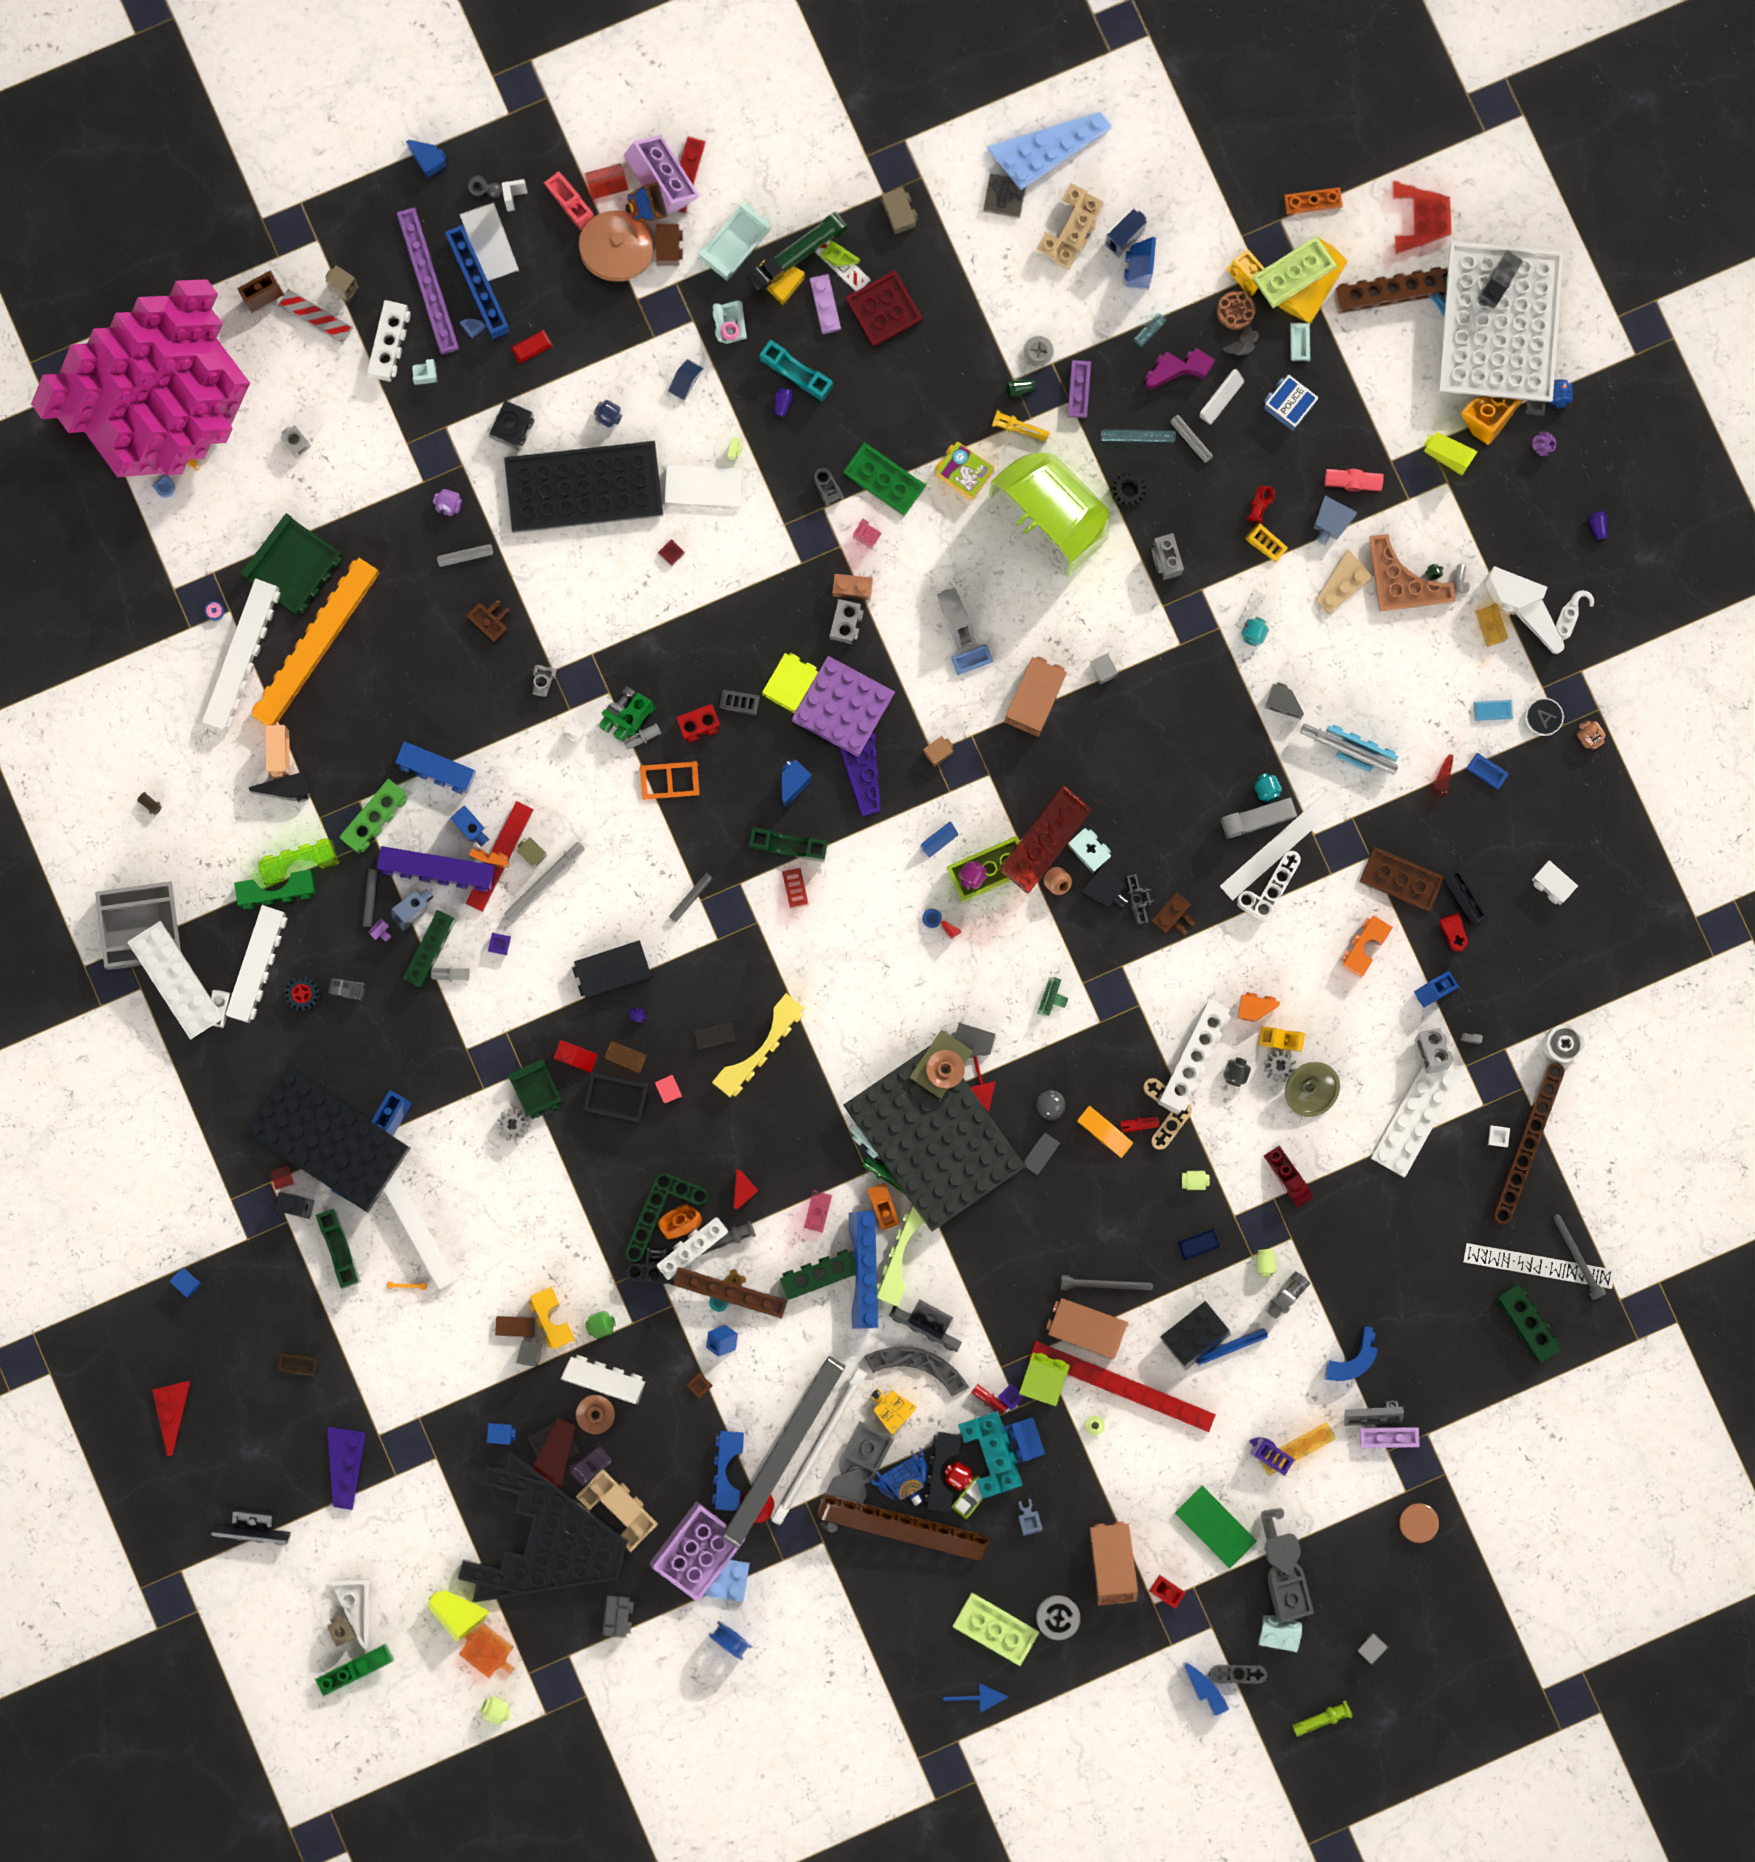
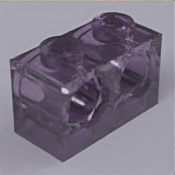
M597 1443L573 1463L569 1470L583 1486L610 1464L612 1457L600 1443Z

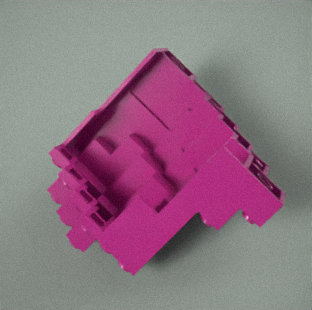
M207 279L183 280L175 282L170 296L138 297L132 312L115 313L110 327L93 329L88 343L71 344L59 374L42 375L31 405L41 419L58 418L68 433L85 432L117 477L153 474L180 475L183 474L189 460L205 459L211 444L227 443L233 430L231 425L250 382L217 339L223 325L212 310L218 293Z

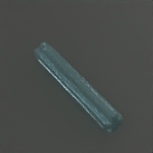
M1101 430V440L1174 442L1176 440V432Z

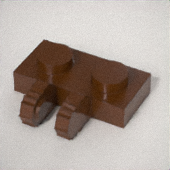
M499 600L495 601L488 610L479 602L467 615V618L495 643L508 630L500 621L508 615L510 610L505 608L495 617L492 613L500 607L501 602Z
M1177 892L1151 921L1165 934L1174 926L1183 935H1186L1187 930L1177 923L1180 917L1191 926L1195 924L1185 914V911L1191 904Z

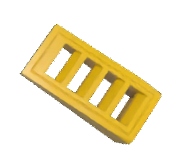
M1260 523L1256 524L1245 537L1251 545L1275 563L1288 549ZM1260 532L1261 534L1255 539V535ZM1266 537L1267 539L1261 544V540ZM1272 541L1273 544L1269 549H1267L1266 547ZM1276 546L1280 547L1275 554H1272Z

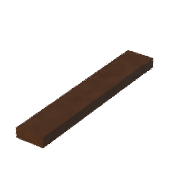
M677 1267L672 1282L673 1286L781 1319L788 1301L681 1267Z

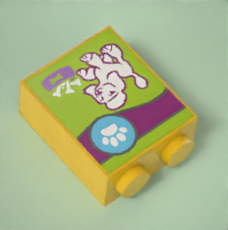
M957 442L955 445H950L945 453L947 457L944 461L940 460L937 463L935 476L973 502L993 474L995 467Z

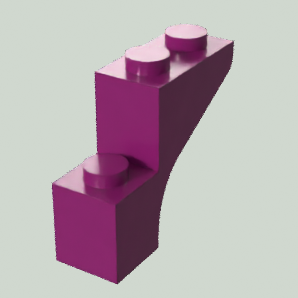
M1197 348L1193 353L1190 351L1184 359L1186 363L1166 352L1164 356L1160 355L1156 360L1155 365L1157 367L1155 370L1148 372L1144 379L1147 381L1145 387L1152 390L1182 374H1192L1204 380L1214 365L1215 360Z

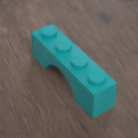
M772 340L768 342L760 354V361L821 402L824 401L833 388V381L820 372L802 365L784 348Z

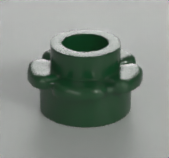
M1438 564L1429 565L1425 571L1429 580L1441 578L1443 576V566H1438Z

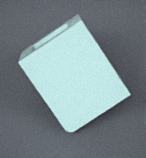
M434 359L426 360V364L413 365V382L415 385L437 382Z

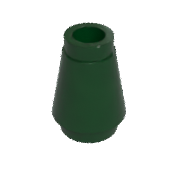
M1033 379L1011 380L1006 383L1009 397L1017 398L1036 389Z

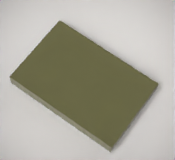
M943 1030L939 1032L909 1077L939 1099H942L948 1089L939 1088L929 1080L926 1073V1065L929 1058L938 1051L950 1050L958 1054L965 1064L973 1053L971 1049ZM942 1067L941 1071L942 1073L946 1074L948 1072V1069L946 1067Z

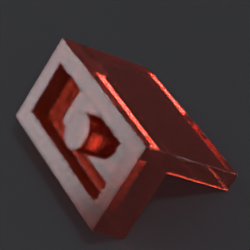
M621 163L585 173L592 200L629 190Z

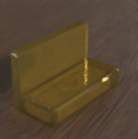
M1496 602L1492 603L1491 606L1475 611L1487 647L1503 643L1508 639Z

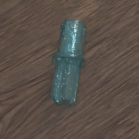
M1157 313L1147 325H1144L1142 331L1133 338L1134 342L1138 346L1143 347L1152 335H1156L1155 332L1166 321L1165 317Z

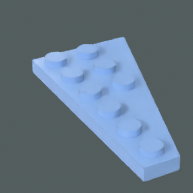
M1097 112L987 146V150L1017 187L1022 190L1109 131L1111 124L1101 112Z

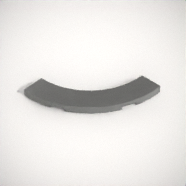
M891 1347L874 1351L864 1356L873 1373L889 1367H913L937 1378L947 1388L951 1396L969 1388L964 1378L953 1366L939 1356L922 1349Z

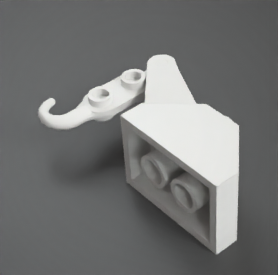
M1495 566L1489 572L1485 582L1495 608L1507 616L1516 614L1553 654H1559L1563 651V640L1569 638L1579 615V599L1583 596L1587 597L1590 601V607L1594 605V598L1591 593L1584 590L1576 592L1569 603L1562 609L1555 626L1542 601L1548 587Z

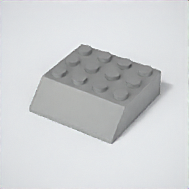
M172 881L95 892L104 968L113 970L141 966L142 964L127 942L159 921L162 922L181 951Z

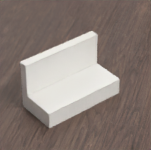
M525 180L502 183L507 211L515 210L513 196L527 194Z

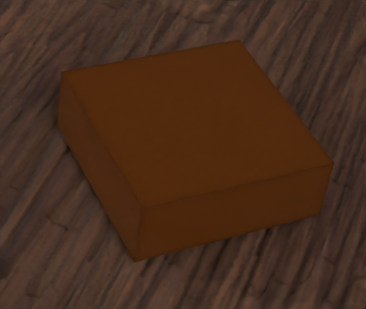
M700 1372L686 1384L698 1399L713 1386Z

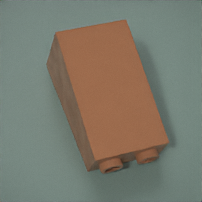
M1032 657L1007 711L1004 722L1039 737L1067 675V672L1064 671L1065 668L1054 664V666L1047 664V660L1044 658Z
M1063 1298L1060 1299V1302H1055L1052 1310L1055 1313L1053 1320L1049 1319L1045 1329L1049 1331L1047 1335L1110 1359H1115L1128 1324L1127 1321Z
M1120 1521L1109 1526L1095 1524L1094 1527H1090V1539L1098 1605L1137 1601L1138 1589L1129 1523L1124 1524V1522Z

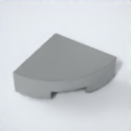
M1463 1033L1461 1034L1460 1041L1480 1044L1482 1043L1483 1036Z

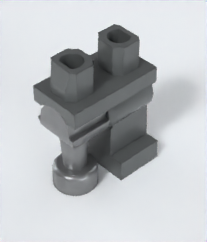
M1294 1271L1290 1276L1293 1280L1285 1290L1278 1292L1277 1296H1273L1270 1299L1272 1304L1266 1312L1274 1319L1282 1312L1284 1314L1288 1313L1290 1310L1288 1306L1294 1304L1295 1300L1311 1284L1297 1271Z

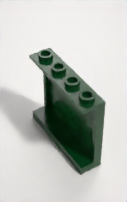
M285 513L241 572V575L252 584L255 579L277 586L279 588L278 592H280L278 602L299 616L300 613L304 614L309 607V601L317 597L323 582L327 583L332 576V570L341 565L343 554L295 521L292 516Z

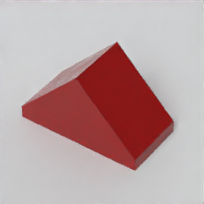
M736 1170L734 1209L738 1210L759 1192L741 1170Z

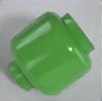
M601 1311L591 1314L585 1325L588 1334L599 1339L611 1335L616 1322L613 1315L610 1316L608 1312Z

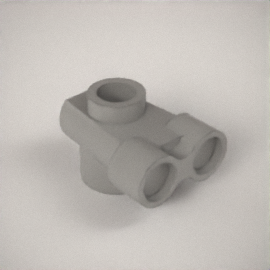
M541 665L534 666V695L547 696L551 681L556 676L557 670L555 668L543 667Z

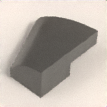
M959 1023L954 1038L973 1051L969 1057L973 1058L974 1056L991 1054L996 1034Z

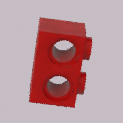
M712 704L676 717L684 740H689V742L700 739V736L706 733L707 736L718 732L717 729L721 728ZM711 717L713 718V723L705 725L703 724V719ZM692 723L696 728L693 732H687L685 726Z

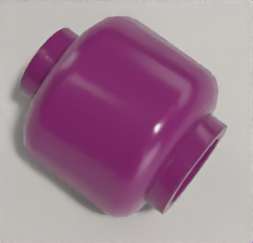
M977 861L967 862L958 874L961 879L960 884L967 890L970 888L978 889L987 878V869Z

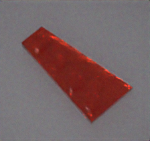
M558 1417L533 1468L561 1489L576 1426Z

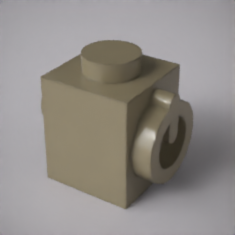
M339 1615L330 1619L331 1624L327 1625V1628L336 1647L356 1638L347 1616L342 1618Z

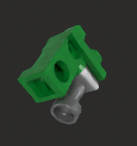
M627 686L622 690V698L617 703H610L606 710L602 711L603 719L599 724V727L606 733H609L613 726H615L617 729L613 736L621 742L628 735L633 737L635 731L639 729L649 713L652 714L656 709L651 700L640 693H636ZM629 700H631V703L628 705L627 708H625Z

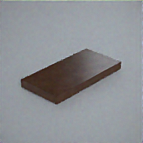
M1373 847L1359 883L1430 912L1444 876Z

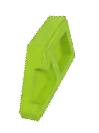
M832 240L820 256L835 267L853 265L860 262L859 258Z

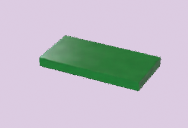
M865 442L843 471V475L904 517L926 488L924 483Z
M1203 1485L1174 1512L1229 1569L1257 1542Z

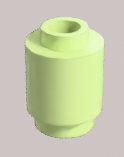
M1187 1171V1173H1182V1188H1187V1190H1206V1186H1209V1175H1206L1205 1171Z
M1273 1249L1258 1250V1255H1256L1257 1274H1261V1277H1273V1273H1277L1276 1255L1273 1254Z

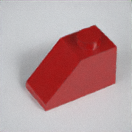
M560 1040L554 1059L591 1073L598 1055Z

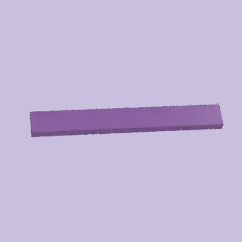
M415 207L397 212L440 353L444 355L457 351L459 347Z

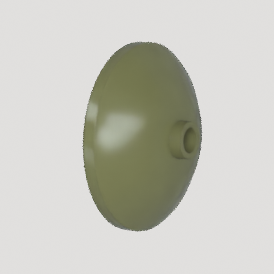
M1309 1062L1299 1066L1292 1072L1286 1082L1285 1099L1288 1106L1295 1113L1304 1117H1314L1325 1113L1334 1105L1339 1096V1077L1333 1068L1322 1062Z

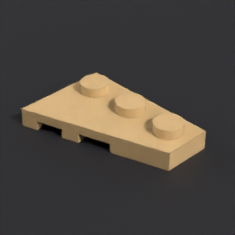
M1349 548L1317 598L1319 604L1328 614L1373 578Z

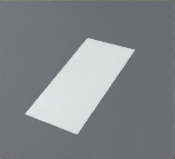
M494 203L460 214L470 243L488 281L518 270Z

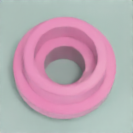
M726 322L720 329L721 336L727 341L735 340L739 335V327L734 322ZM731 329L733 334H727L726 330Z

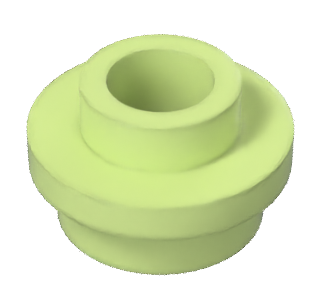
M1091 1416L1087 1419L1085 1428L1089 1434L1099 1435L1103 1432L1105 1424L1099 1416ZM1093 1422H1097L1099 1424V1427L1097 1429H1093L1091 1427Z

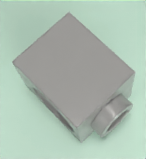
M295 425L292 428L287 427L282 432V436H280L282 442L296 458L311 447L308 440ZM292 437H299V441L296 444L290 443Z

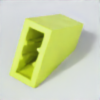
M1438 432L1434 436L1429 435L1424 443L1426 445L1424 452L1460 475H1463L1477 451Z
M446 1590L432 1594L429 1597L427 1606L456 1642L460 1641L485 1621L489 1614L486 1609Z

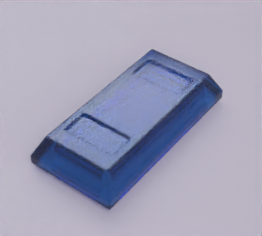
M1214 1229L1178 1242L1184 1260L1220 1247Z

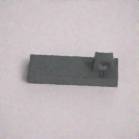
M1386 1401L1385 1408L1345 1410L1344 1426L1403 1423L1404 1410L1403 1407H1399L1398 1401Z

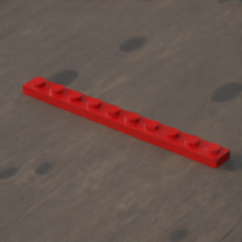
M1038 1341L1035 1342L1029 1357L1031 1360L1033 1353H1042L1048 1358L1062 1360L1070 1365L1067 1375L1206 1432L1210 1431L1216 1414Z

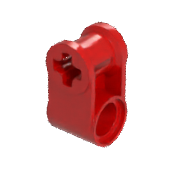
M1456 913L1440 919L1441 929L1446 936L1451 950L1455 952L1464 950L1468 939L1459 914ZM1456 938L1463 941L1461 946L1454 944Z

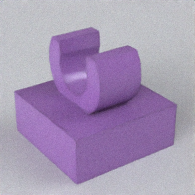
M382 919L368 931L375 940L380 936L386 942L391 937L385 931L389 926Z

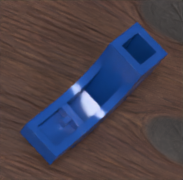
M1363 1327L1360 1349L1352 1360L1348 1362L1327 1360L1324 1380L1347 1381L1367 1371L1373 1363L1378 1348L1370 1347L1375 1341V1332H1372V1327Z

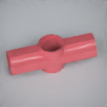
M1326 469L1324 483L1325 486L1345 488L1348 491H1382L1383 474L1365 473L1359 469H1347L1346 471Z

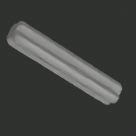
M1179 415L1173 417L1170 422L1205 463L1210 461L1213 457L1210 451Z
M491 544L440 555L437 557L438 565L442 567L493 554Z

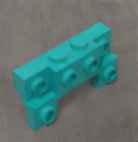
M998 1411L958 1424L964 1443L979 1439L990 1472V1476L977 1480L983 1499L1023 1485L1016 1466V1454L1014 1451H1011L1009 1445L1011 1444L1010 1436L1008 1433H1005Z

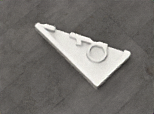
M331 1580L330 1584L344 1609L350 1625L357 1635L359 1643L364 1650H368L369 1580Z

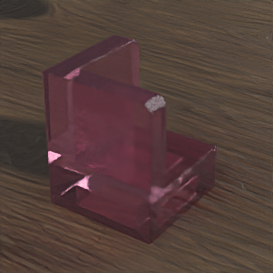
M863 518L853 533L855 540L870 549H873L881 536V532L871 527L869 522Z

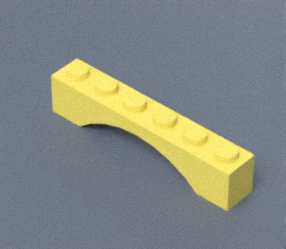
M786 993L774 1007L772 1028L762 1047L747 1060L733 1066L724 1067L712 1083L730 1098L733 1095L736 1097L742 1091L741 1085L744 1081L749 1082L755 1075L754 1069L757 1066L761 1067L768 1058L765 1056L768 1052H774L779 1046L778 1040L790 1033L792 1023L794 1021L798 1023L804 1016L802 1012L804 1007Z

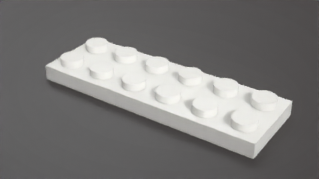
M161 921L127 942L190 1039L224 1019Z
M1422 1065L1370 1159L1405 1177L1461 1077L1449 1070L1426 1074Z

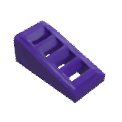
M1263 1438L1258 1439L1250 1452L1252 1456L1283 1476L1287 1474L1295 1461L1294 1458ZM1270 1449L1273 1450L1268 1459H1266L1265 1457L1269 1453ZM1277 1454H1279V1457L1273 1464L1272 1462ZM1283 1458H1285L1286 1461L1284 1462L1283 1466L1279 1468L1278 1466L1282 1462Z

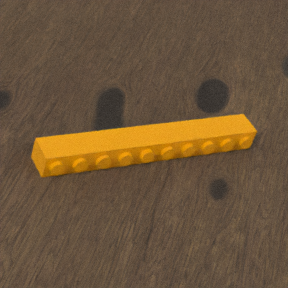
M358 558L357 561L354 560L348 568L349 573L346 577L343 576L337 584L339 587L336 592H331L328 596L327 605L325 608H320L316 614L317 619L314 624H309L305 631L307 634L303 640H298L294 647L296 649L294 653L287 656L283 669L276 672L273 680H275L273 684L265 688L262 693L264 696L262 700L254 704L251 715L265 726L276 725L380 574L376 568L362 559Z

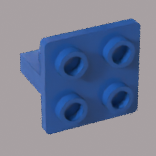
M1033 1418L1004 1426L1005 1433H1008L1010 1436L1011 1444L1009 1445L1011 1451H1014L1016 1454L1017 1463L1045 1454Z

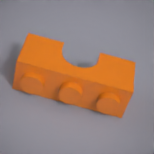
M1374 915L1370 919L1366 918L1361 926L1364 929L1361 935L1357 934L1351 943L1354 945L1352 950H1347L1341 959L1344 961L1342 964L1344 968L1361 978L1373 961L1364 952L1365 943L1374 941L1382 945L1393 928Z

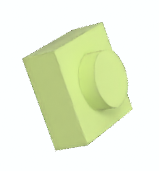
M732 437L727 455L729 460L735 461L736 456L741 455L743 445H740V439Z

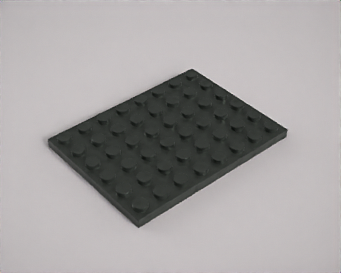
M927 1047L846 1102L843 1106L930 1231L933 1232L1026 1166L964 1078L956 1086L948 1088L942 1099H939L909 1078L929 1047Z

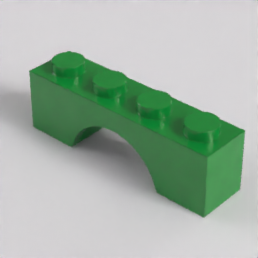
M311 870L291 873L288 883L277 891L263 890L253 879L234 882L237 904L239 907H243L244 910L255 908L254 905L257 904L270 906L274 904V901L280 900L281 903H288L293 901L292 898L300 897V900L312 898L311 895L316 894Z

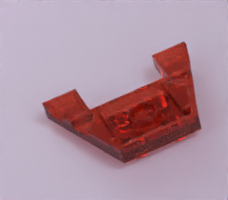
M1399 181L1392 182L1393 199H1413L1414 235L1395 236V254H1400L1451 236V205L1449 196L1429 190L1425 191L1413 185L1402 184Z

